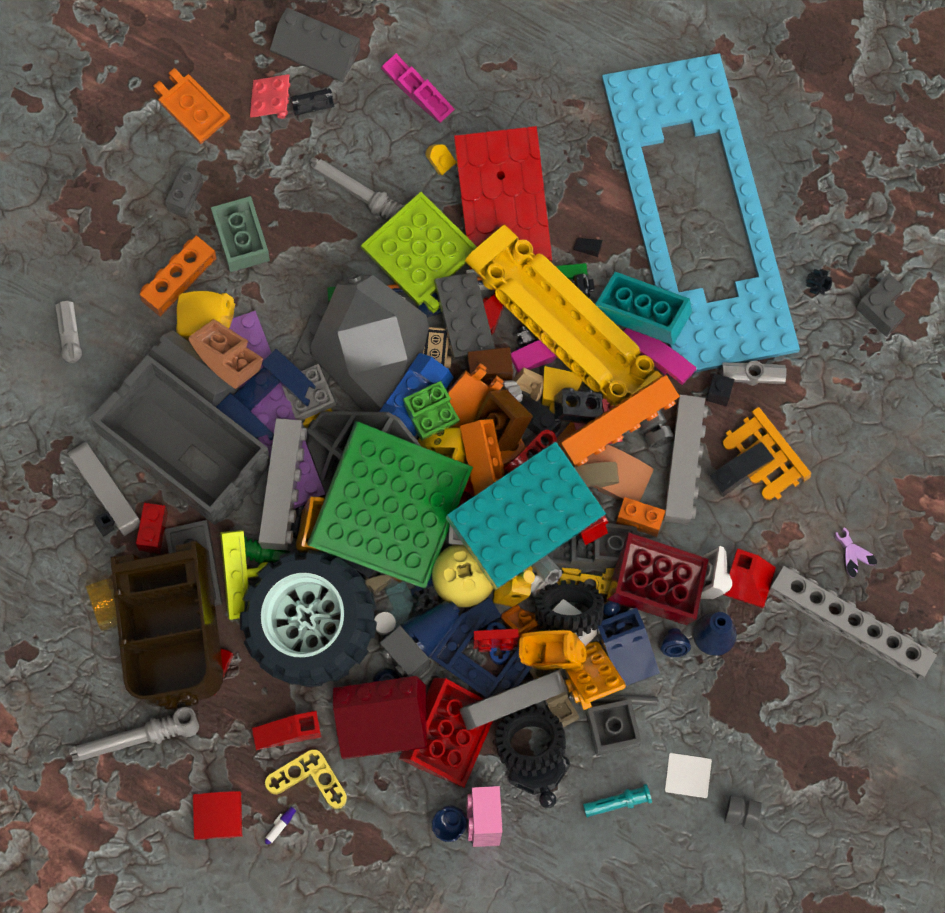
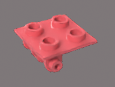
M289 74L253 80L251 118L277 114L278 118L284 119L288 115Z

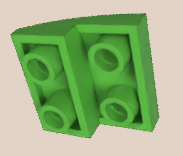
M441 381L403 399L408 415L421 441L460 421L450 403L451 398Z

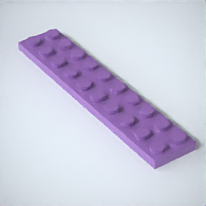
M256 311L233 318L229 329L248 340L246 347L261 356L264 361L271 354V350ZM248 379L246 382L240 385L239 389H241L250 379ZM280 383L251 410L272 433L275 430L276 418L297 420L293 414L292 405L287 400ZM268 435L258 438L268 448L269 457L271 458L273 440L270 441ZM305 441L302 443L304 460L300 461L299 469L302 470L301 481L297 482L296 487L299 490L298 502H294V508L305 505L310 497H326Z

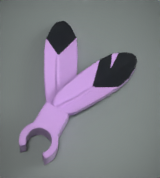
M843 528L842 532L845 534V537H839L838 532L834 534V537L845 548L846 570L849 576L854 578L858 572L857 559L867 565H876L877 560L867 550L852 544L853 541L849 537L848 530Z

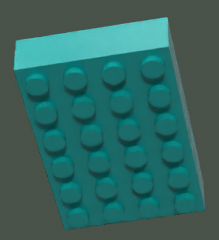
M554 442L447 514L446 520L496 591L600 520L606 512L557 442Z

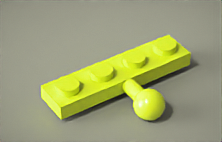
M243 530L220 533L229 620L240 619V613L244 612L245 601L242 599L248 587V578L257 577V573L268 563L264 562L258 568L247 569Z

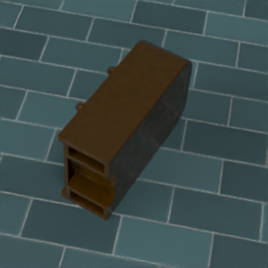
M191 541V543L176 545L175 553L144 559H140L134 554L110 557L119 635L118 643L126 690L131 696L153 707H164L166 710L175 709L177 704L185 703L186 706L199 704L198 700L207 699L215 695L223 683V665L209 551L197 541Z

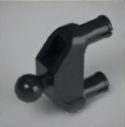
M565 756L561 757L559 764L554 762V769L550 770L548 766L546 767L547 773L542 774L540 769L536 770L537 776H532V771H528V775L523 776L522 770L516 774L513 772L512 767L507 778L510 784L532 795L541 793L539 797L541 806L552 808L556 804L557 798L550 790L556 789L568 771L570 761Z

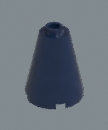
M444 601L402 623L400 626L429 658L459 619L458 613L460 610L452 601L450 603Z
M724 612L709 613L702 616L694 627V642L699 650L707 655L719 656L730 651L737 638V631L730 616Z

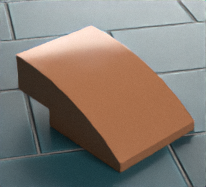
M214 319L189 336V341L200 358L216 375L235 389L260 371L263 358L246 347L248 340Z
M606 444V449L598 455L593 453L588 456V461L585 464L616 462L619 476L618 484L601 488L596 485L591 487L622 502L624 497L640 502L654 469L609 444Z

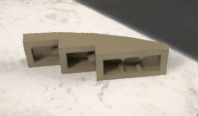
M532 667L528 674L531 679H535L555 670H540ZM566 691L543 700L548 710L552 712L553 717L556 715L559 718V723L561 722L563 727L579 719V715L570 702Z

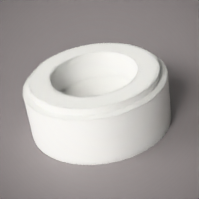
M388 612L379 613L374 619L377 622L376 631L381 635L391 634L396 627L394 616Z

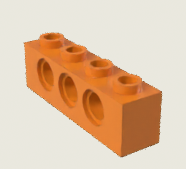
M197 235L192 240L189 239L184 244L183 250L171 257L169 264L156 273L155 278L150 284L147 283L142 287L139 294L141 301L161 317L179 298V295L184 293L217 259L215 250ZM189 258H195V259H196V260H195L194 262H192V263L186 262V260L189 259ZM176 272L182 273L179 277H172ZM167 287L165 292H158L159 288Z

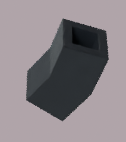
M108 511L96 517L94 523L103 537L115 530L113 527L115 521Z

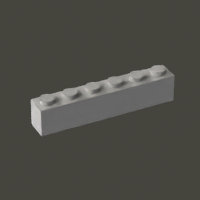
M680 395L678 399L665 504L666 511L663 522L689 525L691 519H695L696 506H693V499L698 497L699 486H696L695 482L696 478H700L701 473L698 458H702L703 445H700V439L705 436L706 425H702L703 418H707L708 406L704 405L705 398Z
M276 418L259 535V544L263 549L288 551V545L292 544L293 531L290 530L291 523H295L296 510L293 509L294 502H298L299 490L296 487L297 482L301 481L302 470L299 469L300 461L304 460L302 443L307 439V428L304 427L302 420Z

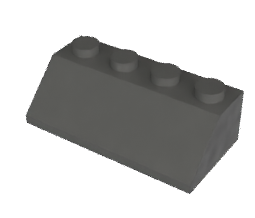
M286 8L278 22L270 52L343 82L360 51V38L290 8Z

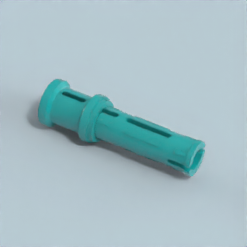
M643 784V787L637 789H625L619 795L584 803L583 808L586 818L623 807L632 809L634 805L645 802L650 804L652 799L648 785Z

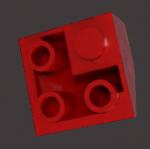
M737 548L728 573L732 579V586L723 595L764 608L776 567L759 555Z

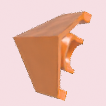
M518 604L501 614V620L508 629H518V644L522 634L537 632L543 628V626L538 625L535 613L520 608Z

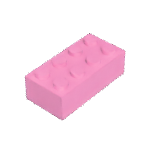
M500 786L472 788L471 794H467L466 805L467 819H469L468 841L473 842V847L500 846L502 837Z

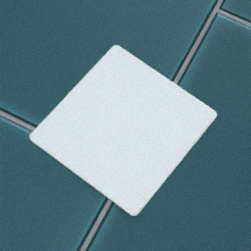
M670 753L665 792L707 798L712 760Z

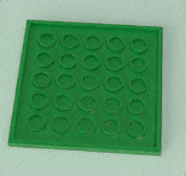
M355 421L307 545L416 586L426 588L450 527L446 516L458 507L473 467Z

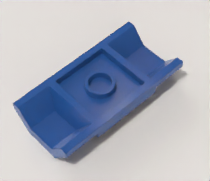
M419 353L379 412H389L400 418L411 434L415 436L417 431L408 415L403 399L439 381L447 389L454 377L448 368L433 357Z

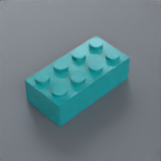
M614 272L596 302V306L615 324L674 345L692 313L690 298L618 272Z

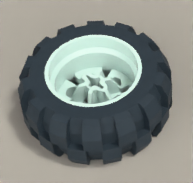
M309 550L304 553L293 551L281 555L279 561L274 564L267 563L257 573L259 578L253 586L248 585L242 599L245 601L244 612L240 613V630L244 631L246 638L244 641L245 647L250 656L260 664L261 669L272 677L289 684L315 687L322 686L323 683L329 681L336 682L347 676L349 670L356 663L360 665L369 652L366 649L370 639L375 638L377 622L374 620V610L377 608L373 593L369 591L365 584L366 581L356 569L339 557L336 558L322 551ZM322 587H325L329 590L324 596V598L321 600L320 594L322 591ZM296 590L300 601L295 602L289 594ZM309 594H314L315 600L312 603L307 604V596ZM333 602L334 610L326 613V605ZM296 606V615L289 617V609ZM305 612L309 615H312L310 616V620L313 625L305 621ZM341 614L340 620H332L333 616ZM277 620H288L289 624L277 627ZM329 624H335L336 631L328 635L326 627ZM298 628V636L291 639V630ZM324 636L330 641L326 645H324ZM317 637V646L311 648L309 645L310 639ZM303 640L300 652L294 651L296 645Z

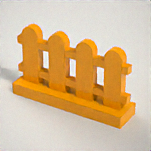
M760 407L752 411L753 418L751 420L746 417L743 420L745 423L733 433L730 430L726 432L728 437L724 439L723 446L726 450L737 448L740 452L739 455L762 442L775 459L751 476L749 480L755 484L760 481L764 482L766 485L762 491L764 499L772 500L775 497L779 500L782 497L781 492L792 484L795 487L798 486L799 482L797 480L800 478L805 482L811 477V472ZM762 428L766 435L762 436L759 430ZM754 434L758 440L745 449L741 443ZM775 445L779 451L775 453L771 448ZM787 461L792 466L791 469L786 467L785 463ZM780 467L784 474L771 483L767 476Z

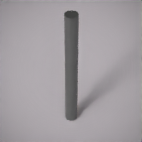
M569 692V700L574 701L571 692ZM609 694L591 702L614 703L631 699L632 704L657 706V697Z

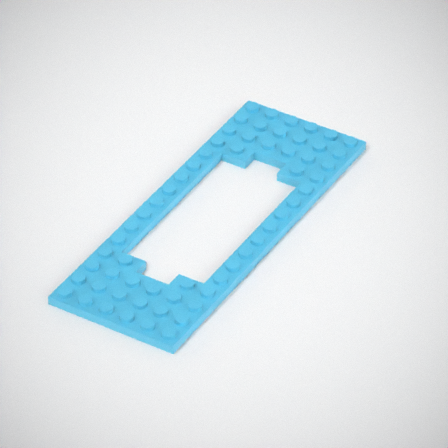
M720 53L602 75V82L654 286L690 298L692 313L674 345L669 344L670 348L697 367L695 372L721 368L722 362L746 363L798 353L800 347ZM690 122L695 137L719 132L757 274L756 278L735 281L734 286L737 297L709 303L706 302L703 288L678 292L641 148L643 146L663 143L664 136L661 128Z

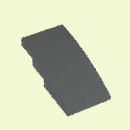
M608 523L606 524L608 534L587 545L584 544L578 534L548 554V556L560 568H615L627 534L637 535V527Z

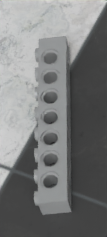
M783 566L768 592L918 681H921L926 676L937 656L930 647L917 644L911 636L905 633H898L889 623H881L875 619L876 617L872 613L862 612L856 608L853 602L838 598L834 591L819 587L815 580L802 577L792 567L787 568ZM791 585H798L801 588V592H794L791 589ZM810 596H817L820 603L815 604L811 602ZM829 607H836L839 611V614H831L829 611ZM848 618H855L858 622V625H850L848 622ZM867 629H874L877 637L869 636ZM886 640L894 641L896 648L888 647ZM906 651L913 652L915 659L907 658Z

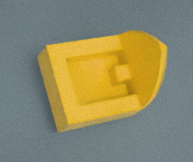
M433 144L426 149L425 156L439 175H443L457 163L448 148L443 144Z

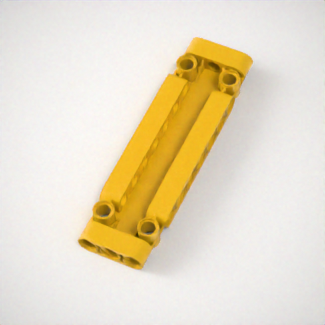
M506 225L500 227L465 259V262L482 278L483 285L488 289H494L497 299L591 390L601 392L603 399H607L610 406L617 405L652 381L663 376L653 369L654 363L651 358L639 355L640 349L638 345L544 255H534L531 243L527 240H519V237Z

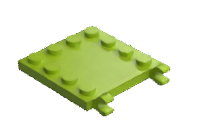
M422 192L416 195L361 245V249L418 306L424 302L433 314L439 309L440 305L431 296L436 291L435 279L453 276L466 264L465 259L477 248Z

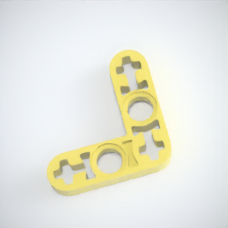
M310 750L271 773L265 780V786L271 794H280L311 775L330 807L334 809L342 808L347 801L344 789L324 756L318 750ZM311 755L315 758L319 757L317 760L318 765L309 764L306 766L309 771L305 772L300 761L304 760V764L310 761ZM293 766L301 769V774L297 778H292L288 774L289 769ZM284 772L290 782L286 784L285 780L279 783L280 787L278 789L275 787L270 788L271 780L274 778L276 781L282 779L281 773ZM324 773L329 774L332 778L331 782L328 785L320 784V775ZM336 784L338 787H335L334 791L337 795H343L340 798L341 802H331L333 799L330 790L325 793L324 790L331 789Z

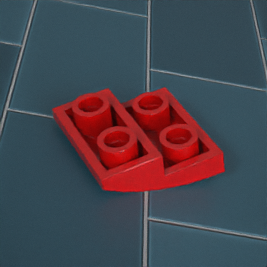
M240 791L193 795L194 840L243 837Z

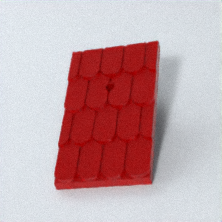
M537 126L455 135L454 142L465 235L478 247L500 227L506 225L519 237V240H527L531 243L534 255L542 254L552 263Z

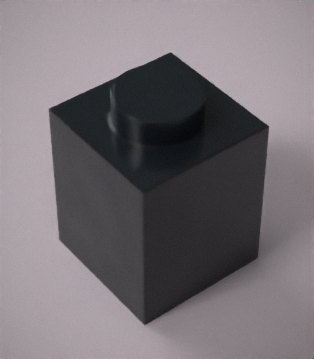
M714 374L706 401L727 406L734 379Z

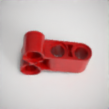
M544 430L535 436L504 467L505 475L529 460L527 458L528 451L532 452L535 456L548 447L541 443L542 436L548 439V446L557 442L554 432Z

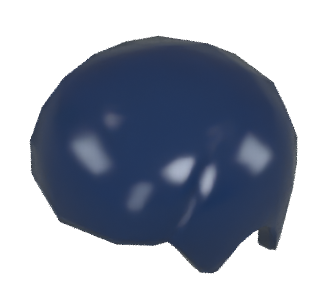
M454 805L444 806L433 817L432 831L438 839L444 842H454L465 832L468 822L467 816L462 809Z

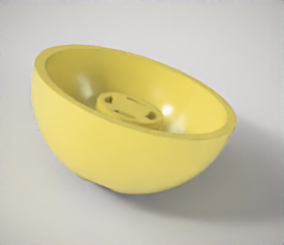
M451 545L443 550L436 559L432 570V582L436 592L444 601L448 603L452 601L457 607H471L483 602L493 591V586L464 545Z

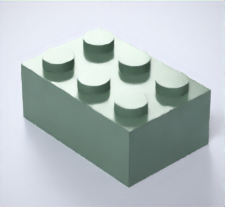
M251 196L211 207L230 272L270 261L268 248Z

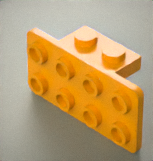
M591 642L585 646L587 656L580 668L564 669L567 676L564 682L568 692H571L574 702L579 703L583 710L592 707L591 701L626 687L624 680L599 642Z

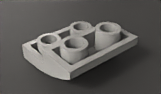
M319 364L301 371L316 386L315 389L308 388L305 398L309 399L310 403L307 407L282 386L297 420H304L337 406Z

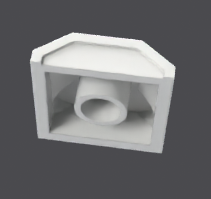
M721 546L701 556L709 559L701 599H715L731 589L732 579L730 574L727 573L726 551Z

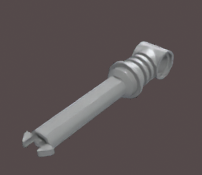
M312 157L310 160L312 162L311 166L316 173L367 203L373 215L378 214L383 218L385 217L386 220H390L405 206L398 205L399 203L390 199L385 191L374 192L322 159L318 160Z
M182 707L173 714L172 718L169 715L167 719L162 717V721H160V719L152 717L143 727L74 746L69 750V754L77 753L72 756V760L81 761L147 741L151 743L156 742L158 745L161 744L162 740H165L166 736L167 739L171 738L170 735L176 737V733L178 736L191 737L198 732L199 722L191 708Z

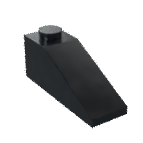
M522 393L523 397L520 403L533 416L527 428L536 435L544 430H550L556 434L561 427L562 421H555V415L549 409ZM541 437V439L545 443L548 442V439L546 437Z
M760 442L709 476L710 481L724 497L775 458L765 445Z

